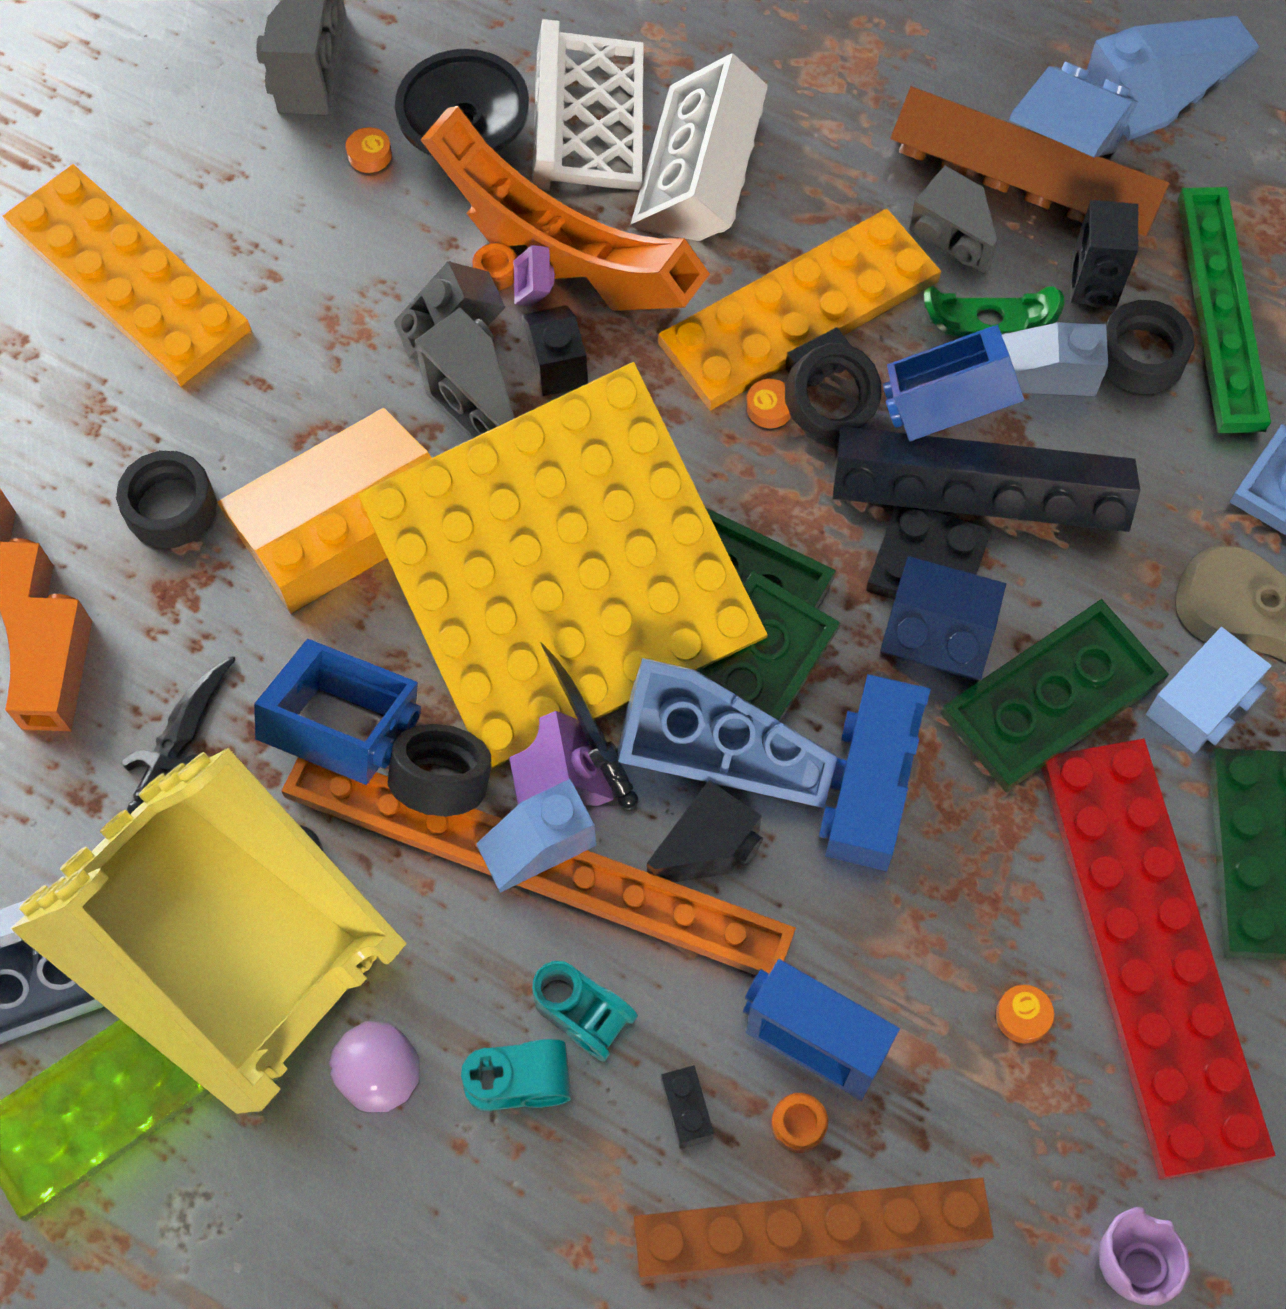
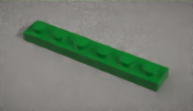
M1228 187L1182 188L1177 200L1217 432H1266L1271 424V418Z

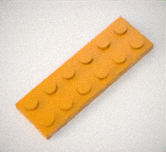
M74 164L2 215L7 227L180 387L252 331L246 317Z
M886 208L658 334V344L711 411L750 389L758 381L768 379L786 368L787 352L836 327L843 336L938 283L941 270Z

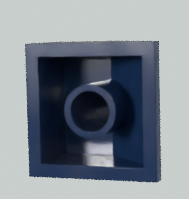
M908 556L887 624L880 654L980 681L995 634L1007 583Z

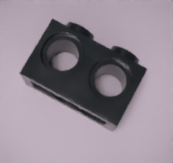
M1090 200L1071 257V303L1087 304L1092 307H1117L1138 253V204Z

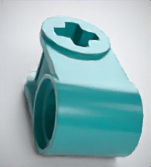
M552 961L544 964L537 970L533 978V1000L537 1011L564 1031L583 1050L603 1062L610 1056L608 1048L625 1024L634 1023L638 1017L636 1011L612 991L599 986L573 965L564 961ZM562 980L572 987L573 993L566 1001L553 1003L543 996L542 991L544 987L551 981Z
M542 1039L526 1042L521 1045L482 1048L471 1053L462 1065L461 1079L466 1099L473 1107L481 1111L519 1107L543 1108L561 1105L571 1100L566 1043L562 1040ZM493 1070L495 1078L493 1088L489 1090L482 1089L480 1082L482 1072Z

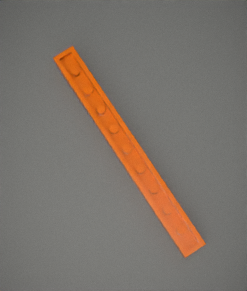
M297 758L281 790L286 799L491 875L476 843L492 830L502 818L475 808L465 814L454 816L426 815L408 808L397 800L388 787V776L376 772L369 783L365 785L302 758ZM588 850L517 884V886L756 976L761 969L770 974L778 959L785 962L796 927Z

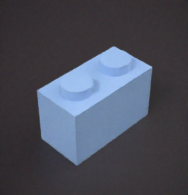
M1221 626L1160 691L1145 715L1193 754L1207 740L1216 746L1236 723L1229 717L1235 709L1240 706L1245 711H1248L1266 691L1267 687L1260 681L1272 665Z

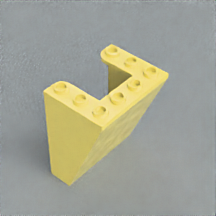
M227 748L210 758L202 752L187 765L181 763L167 775L162 773L152 780L138 794L144 802L131 814L124 809L114 816L100 830L105 839L94 850L90 851L86 846L79 850L60 868L65 877L57 880L49 888L44 885L33 893L19 907L24 916L11 929L28 945L233 1112L239 1114L262 1111L281 1089L272 1078H280L288 1068L283 1062L347 989L362 985L367 979L363 973L371 968L372 963L377 957L384 964H390L407 943L234 753Z

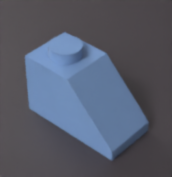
M571 779L522 801L476 843L500 893L597 846L595 824Z

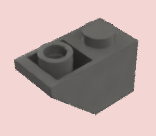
M944 166L914 201L909 230L916 233L923 241L933 243L955 256L962 264L972 266L986 274L991 267L998 240L984 187Z
M450 261L445 263L394 321V325L409 358L418 359L415 340L458 308H461L473 320H482L487 326L506 308L488 271Z

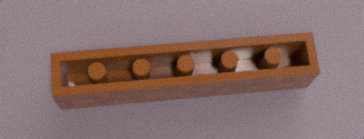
M913 86L909 88L890 138L902 143L898 151L902 154L924 161L926 153L943 159L940 168L947 166L963 176H966L968 169L985 175L981 184L1007 193L1010 185L1027 191L1023 200L1046 209L1050 208L1052 201L1069 207L1066 216L1080 222L1084 221L1090 200L1138 204V234L1146 237L1150 233L1171 185L1164 180L1099 156L1092 157L1049 137Z
M983 1177L633 1216L640 1285L983 1247L994 1238Z

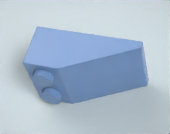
M1065 61L1062 69L1055 66H1049L1012 111L1009 120L1087 155L1098 157L1115 152L1138 101L1128 97L1131 91L1130 88L1109 79L1105 80L1103 86L1087 80L1090 71Z

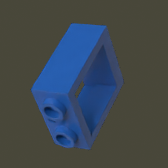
M998 324L887 364L890 381L882 384L887 398L886 405L895 428L904 425L909 441L1025 401Z
M307 638L254 703L255 740L367 785L379 767L385 769L390 764L393 742L403 731L416 726L421 714V706L416 704L418 682ZM318 689L384 716L364 742L299 714Z
M781 959L777 960L770 974L763 969L758 972L745 996V999L748 1001L743 1009V1013L749 1016L746 1034L860 1101L863 1100L900 1030L894 1024Z

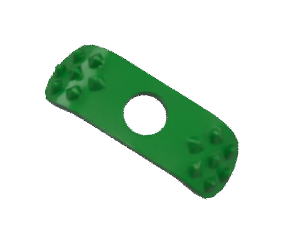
M934 286L924 291V307L930 316V323L935 324L939 330L951 336H967L994 326L985 324L978 319L977 314L982 310L991 309L1002 315L1003 321L998 323V326L1003 335L1056 323L1062 314L1065 304L1063 292L1053 286L1045 287L1038 293H1024L1022 298H956V293L943 294Z

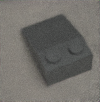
M281 0L267 16L264 36L259 35L257 38L256 53L258 62L265 65L267 94H273L278 113L330 115L346 20L344 0Z
M458 308L417 338L415 345L426 394L473 439L514 419V415L493 345L495 339L492 332L482 320H473L461 308Z

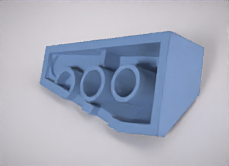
M1237 16L1134 26L1095 41L1087 68L1090 71L1087 80L1103 86L1105 80L1109 79L1131 89L1128 97L1138 101L1123 133L1129 141L1168 126L1189 103H1196L1202 98L1206 89L1217 80H1224L1257 53L1259 45Z
M642 658L631 691L630 700L627 704L618 742V762L705 782L710 780L714 784L825 808L837 761L835 754L694 669Z

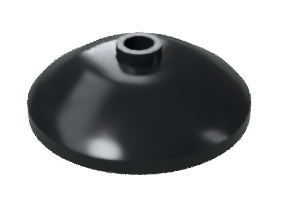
M476 49L448 50L422 60L405 75L396 92V118L399 128L406 139L420 151L432 156L421 142V138L447 108L459 106L484 141L495 152H498L515 140L527 122L530 108L528 88L519 71L511 63L495 54Z

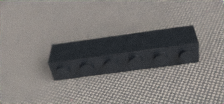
M841 426L832 499L1130 532L1141 490L1135 458L935 436H924L909 441L907 433Z

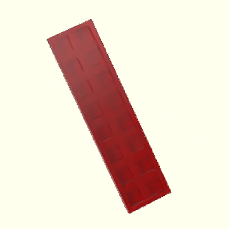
M1145 738L1057 754L1047 761L1041 769L1159 1179L1166 1180L1269 1160L1275 1157L1274 1148Z

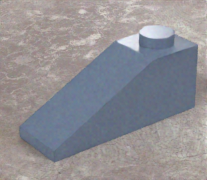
M1057 322L1002 335L1022 393L1075 396L1097 395L1108 367L1106 324Z

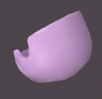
M365 1021L344 1033L332 1049L329 1061L331 1067L330 1075L335 1086L357 1109L364 1112H389L407 1101L418 1084L420 1060L417 1051L410 1041L396 1027L389 1023Z
M1134 1207L1117 1215L1100 1241L1099 1267L1102 1274L1115 1292L1125 1299L1138 1304L1159 1306L1181 1293L1190 1274L1187 1247L1177 1232L1174 1231L1171 1221L1151 1217L1144 1212L1143 1207Z

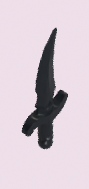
M540 642L593 749L588 752L590 759L602 771L614 796L618 797L619 805L626 810L635 808L639 800L638 795L632 790L633 786L629 782V778L621 763L618 762L615 744L612 741H606L602 730L595 721L572 678L553 653Z
M230 656L208 670L188 689L169 715L166 729L161 735L156 737V747L153 752L145 750L136 751L122 760L121 764L127 771L133 770L136 767H147L133 794L134 799L127 806L129 814L144 802L138 794L152 780L162 773L167 775L181 763L187 765L198 756L191 754L185 758L176 759L181 748L193 739L198 721L211 694L223 675L235 662V657Z

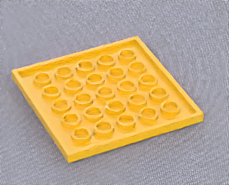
M634 362L358 493L467 731L482 740L491 753V770L510 761L509 757L526 750L534 742L539 730L540 717L558 711L577 719L540 642L553 653L570 675L596 720L628 704L642 658L698 671L768 636Z

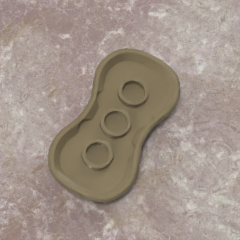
M1213 546L1195 555L1186 566L1176 593L1177 614L1182 624L1191 634L1205 643L1222 626L1252 651L1269 654L1286 662V576L1259 555L1240 547Z

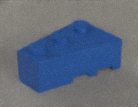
M867 674L858 713L847 711L841 741L851 743L847 760L837 758L830 789L840 791L836 808L825 807L819 837L829 839L825 857L878 870H888L904 809L913 758L916 755L919 743L918 734L921 720L928 703L931 688Z

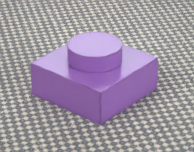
M531 245L514 260L515 305L532 307L547 296L553 287L554 268L550 265L549 247Z

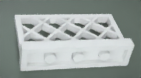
M542 19L536 63L532 183L541 190L548 191L551 181L640 191L642 184L643 42L559 32V21ZM566 49L583 51L590 59L578 66L566 55ZM614 55L633 57V64L621 71L609 58ZM597 66L611 77V79L600 86L586 74ZM576 80L590 92L579 100H576L564 89ZM619 85L632 96V99L623 105L617 103L608 94ZM597 100L611 112L599 121L586 109V107ZM574 115L589 127L577 136L563 124ZM618 120L632 132L621 141L607 129ZM596 135L610 147V149L599 156L584 144ZM574 150L588 162L582 168L562 166V158ZM619 155L631 167V174L614 172L606 163Z

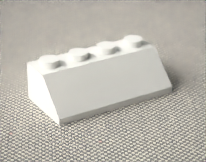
M733 53L670 85L630 224L636 230L701 241L731 228L736 217L735 211L741 188L745 182V172L750 153L754 147V138L759 119L763 113V103L768 85Z

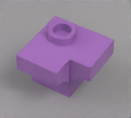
M558 711L540 717L539 730L534 742L526 750L509 757L518 804L568 779H571L584 805L597 807L614 800L611 787L607 783L602 771L594 765L588 755V752L593 749L578 719Z

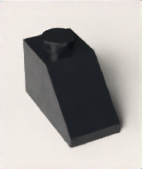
M565 305L522 314L542 396L575 390L588 384L587 356L576 316L571 309Z
M709 780L648 860L647 873L672 882L729 874L739 860L747 864L763 841V837L759 835L762 815Z

